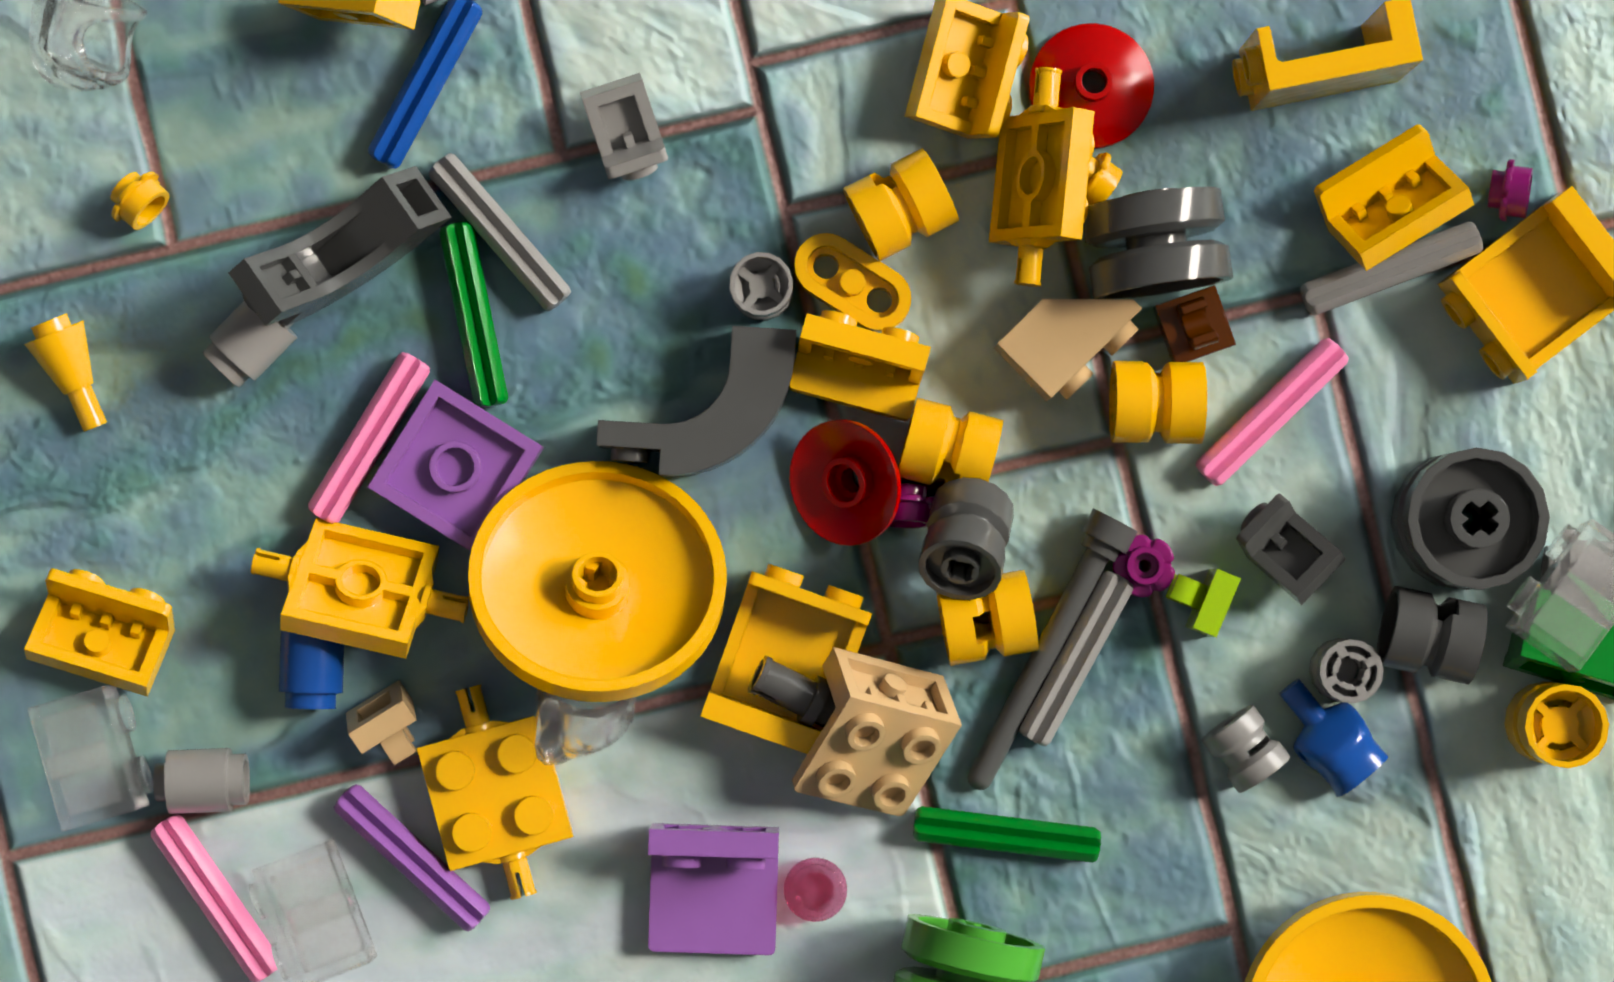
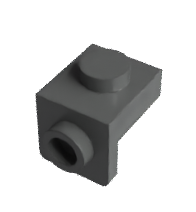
M1280 493L1268 504L1264 502L1253 508L1242 522L1241 532L1236 537L1246 557L1301 605L1345 561L1342 552L1294 511L1290 501Z

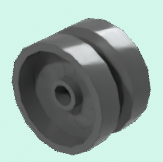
M1187 187L1154 189L1089 205L1087 218L1083 224L1085 243L1102 249L1123 247L1127 249L1102 256L1089 267L1093 299L1145 297L1196 289L1231 280L1233 278L1229 245L1217 240L1187 241L1189 237L1214 231L1225 221L1221 188Z
M1476 447L1431 457L1411 471L1394 497L1390 523L1396 549L1413 572L1437 586L1461 590H1482L1508 584L1532 567L1546 544L1550 514L1544 489L1527 466L1504 452ZM1464 508L1469 509L1475 518L1474 526L1470 531H1466L1462 526L1469 519L1462 514Z

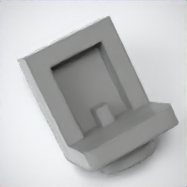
M640 73L580 92L608 179L620 176L623 180L643 178L656 171L658 168L657 164L669 159Z

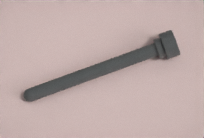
M1094 508L1081 530L1086 533L1081 544L1086 547V550L1038 639L1039 649L1030 654L968 773V783L976 790H985L991 785L1020 730L1022 722L1048 677L1109 560L1115 562L1120 551L1127 554L1138 533L1135 529Z

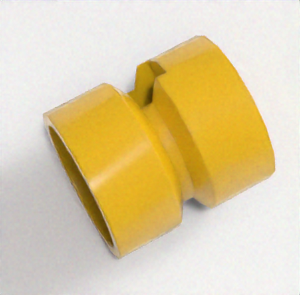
M923 148L891 163L889 176L883 178L874 172L843 188L853 216L869 247L879 261L910 247L912 234L919 232L929 237L959 221L950 194L934 163Z
M1112 362L1109 386V431L1111 443H1148L1155 432H1159L1165 444L1203 443L1207 418V377L1204 362H1167L1160 373H1155L1148 362Z
M917 397L899 461L900 478L926 485H931L938 478L944 479L946 483L963 477L978 478L989 482L1001 437L1003 420L971 411L961 419L956 418L951 406Z
M1025 570L1002 573L1001 581L996 590L982 598L973 600L953 599L936 592L943 638L950 666L985 660L989 650L995 648L1004 657L1038 651L1036 620ZM984 612L988 613L989 623H974L973 617L980 616Z
M1545 681L1527 685L1517 692L1506 709L1504 722L1508 740L1519 754L1534 762L1563 768L1585 765L1599 755L1607 741L1609 729L1606 710L1596 695L1581 686Z

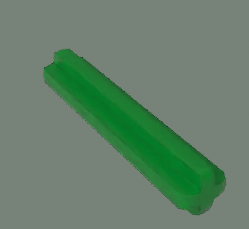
M469 222L449 224L442 227L439 234L473 403L480 408L499 406L507 402L508 393L475 229Z
M924 806L917 808L914 816L913 836L919 842L1091 863L1097 861L1100 854L1101 832L1095 827Z

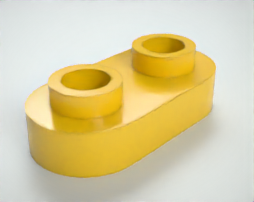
M821 233L814 235L799 247L794 263L795 275L800 286L808 294L835 311L854 317L858 320L857 325L867 330L882 332L884 327L896 328L904 321L911 306V291L906 280L898 272L836 234ZM824 256L833 258L838 264L837 273L828 279L819 277L813 268L816 260ZM875 290L885 291L891 298V306L884 312L871 310L867 304V297L871 292Z

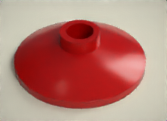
M1086 23L1062 30L1044 44L1031 67L1029 75V98L1031 105H1033L1035 68L1051 67L1063 70L1060 80L1058 107H1076L1095 111L1093 124L1094 149L1112 146L1129 137L1144 121L1152 104L1154 76L1148 57L1133 38L1112 26ZM1088 72L1101 74L1105 80V88L1098 93L1088 92L1083 87L1082 76Z
M836 419L813 427L802 437L796 446L790 464L789 479L791 493L801 517L816 534L835 544L853 546L877 538L890 526L900 504L901 478L896 460L890 448L876 432L856 421ZM853 471L856 473L858 477L859 487H857L853 481Z

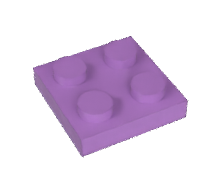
M434 380L369 483L368 488L471 551L477 532L484 519L509 491L525 480L545 447L439 381Z

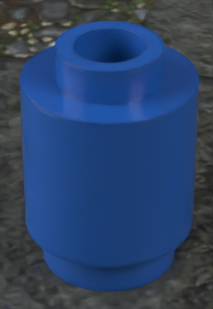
M281 631L279 692H285V708L336 709V694L343 693L345 645Z

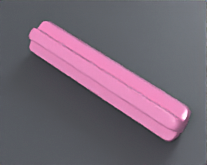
M1330 338L1321 340L1197 460L1196 467L1205 479L1215 486L1224 484L1348 363L1349 358L1344 350Z
M405 352L397 356L309 501L308 509L311 513L332 524L340 522L428 377L430 368L426 363Z
M179 814L172 815L156 825L150 832L151 838L251 982H261L278 970L282 965L281 958L183 816Z

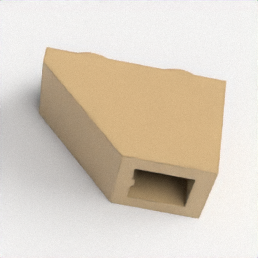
M1042 299L997 343L994 349L1046 402L1057 392L1068 400L1094 374L1086 364L1102 348L1112 356L1139 330L1131 319L1142 307L1134 299Z

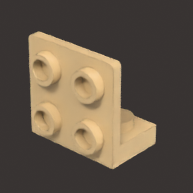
M833 647L822 667L836 708L792 778L794 789L798 793L890 815L903 816L962 726L944 676Z

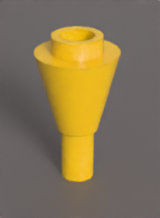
M66 313L31 327L35 340L24 345L63 395H68L83 432L106 423L107 420L91 386L94 382L84 320L71 324Z

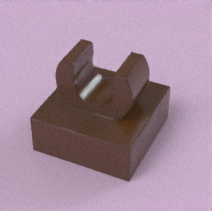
M1215 285L1153 307L1172 362H1189L1236 345Z

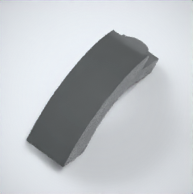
M414 166L381 177L354 202L321 226L290 243L244 258L228 273L241 290L245 303L252 311L257 313L265 326L281 320L288 326L329 306L373 279L425 241L452 217L421 172Z
M732 326L728 378L719 397L708 409L692 419L673 424L598 420L596 445L599 448L611 449L610 460L619 462L648 463L649 451L660 452L659 476L697 475L721 467L738 458L767 432L784 405L789 393L795 363L796 330Z

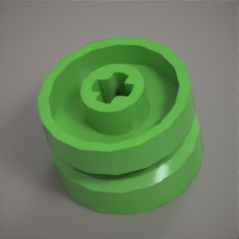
M908 914L901 943L902 950L910 958L937 969L915 966L905 967L895 971L893 982H1035L1039 979L1045 947L1032 940L979 922L958 918L947 919L929 915Z

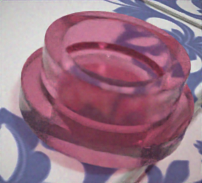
M820 857L806 858L795 864L788 872L784 883V896L788 907L798 917L812 922L824 921L836 915L843 907L847 897V883L843 872L833 862Z

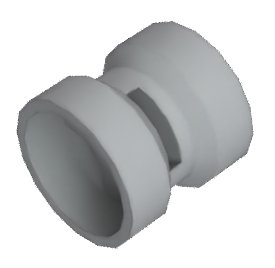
M755 252L747 255L735 265L730 275L731 296L736 308L748 318L757 321H768L779 317L788 308L793 297V278L789 267L781 258L770 253Z
M1342 638L1326 641L1318 647L1310 660L1309 668L1312 684L1320 694L1331 700L1347 703L1365 701L1375 694L1382 683L1384 671L1381 657L1372 646L1363 641Z
M1249 705L1228 717L1208 732L1201 740L1213 757L1222 758L1227 765V778L1238 793L1247 791L1264 781L1290 759L1289 754L1280 741L1270 740L1263 730L1265 720L1254 705Z

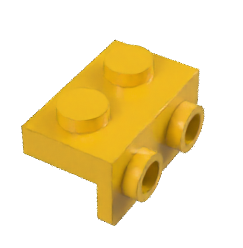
M935 0L904 117L967 139L996 138L1011 113L1012 98L1010 92L1014 76L1028 49L1026 31L1029 24V16L1020 12L1000 13L967 0Z
M1420 124L1413 126L1318 184L1314 189L1328 232L1365 271H1368L1474 206L1469 187L1435 155L1429 133Z
M823 310L820 317L807 313L800 335L789 389L793 392L896 420L908 421L913 412L931 347L919 344V336L904 329L884 327L882 332L878 333L857 327V319L841 312Z
M51 568L45 580L48 591L47 598L24 648L26 659L148 697L175 632L172 606L166 603L161 596L147 589L132 588L130 591L106 585L100 577L85 570L72 569L67 573Z

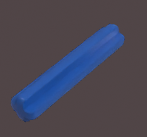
M448 0L368 147L369 155L376 161L394 169L401 165L482 16L481 7L473 0Z

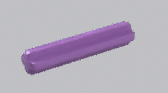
M355 784L349 787L334 805L335 812L463 930L471 931L488 914L490 910L489 903L454 871H450L448 865L362 786Z

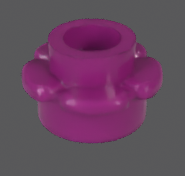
M1515 159L1508 160L1505 171L1493 170L1488 207L1500 209L1499 217L1502 221H1506L1507 216L1526 218L1533 168L1514 166Z
M908 483L901 484L900 504L896 516L889 527L927 528L933 497H927V486Z
M1136 535L1127 554L1119 553L1116 561L1113 562V572L1133 584L1131 595L1149 597L1153 591H1164L1172 583L1175 576V570L1171 567L1174 554L1170 546L1163 540H1150L1146 535ZM1140 561H1149V571L1142 572L1139 569Z

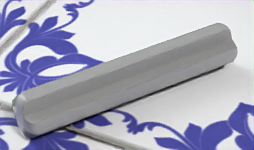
M450 153L433 165L429 171V177L542 308L550 311L559 306L571 293L568 284L458 157Z
M1468 221L1417 240L1368 271H1365L1359 263L1308 281L1300 287L1304 306L1310 315L1316 316L1470 258L1482 252V238L1476 225Z
M1106 571L1099 578L1048 677L1020 726L1019 732L1024 737L1041 746H1047L1051 743L1133 592V584L1124 577L1114 572Z

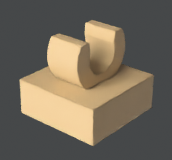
M400 680L346 712L348 735L361 754L380 743L389 759L396 765L417 752L412 744L415 741L414 737L407 727L417 721L414 703Z

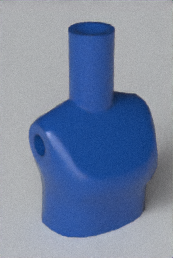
M1296 679L1279 693L1304 724L1303 729L1295 740L1294 751L1305 764L1317 771L1327 781L1336 797L1343 796L1354 789L1388 759V755L1372 738V734L1364 719L1349 703L1340 702L1323 709L1300 679Z

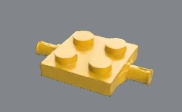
M1051 67L1035 68L1036 78L1033 105H1030L1019 115L1009 116L999 133L989 242L1019 247L1016 278L1014 280V284L1019 286L1041 287L1044 249H1047L1055 242L1082 240L1083 224L1088 214L1086 194L1089 164L1095 146L1093 136L1095 111L1076 107H1058L1060 80L1063 70Z
M320 518L315 519L308 541L296 552L294 557L257 548L251 565L252 575L256 574L288 582V595L281 612L280 630L404 659L407 658L416 628L425 620L427 614L464 623L470 603L469 596L465 597L433 589V575L439 555L438 545L338 522L332 524Z
M480 684L469 687L475 712L472 710L467 688L455 691L465 728L449 739L418 747L417 751L449 870L453 871L482 862L502 863L511 895L510 899L514 900L522 897L517 873L520 875L525 897L537 893L526 856H529L543 845L572 838L574 834L542 715L537 714L512 722L490 721L481 689L482 685Z

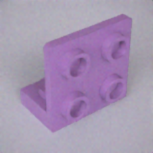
M652 823L649 828L648 855H651L649 949L653 952L741 955L774 954L776 948L779 827Z

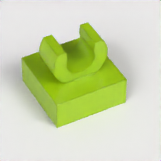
M1218 568L1208 570L1203 584L1181 574H1175L1165 598L1192 608L1185 627L1208 637L1217 638L1241 578Z

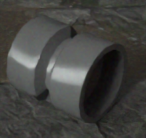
M965 477L950 480L938 488L932 500L927 522L928 533L923 540L918 561L919 573L929 587L944 596L962 600L982 598L996 590L1002 578L1005 563V547L1009 542L1014 518L1013 503L1007 493L993 483L978 478Z
M1394 586L1386 602L1378 634L1377 653L1381 657L1382 665L1411 673H1416L1424 665L1428 666L1431 677L1469 685L1478 670L1485 645L1488 624L1486 605L1448 597L1441 605H1438L1432 593Z

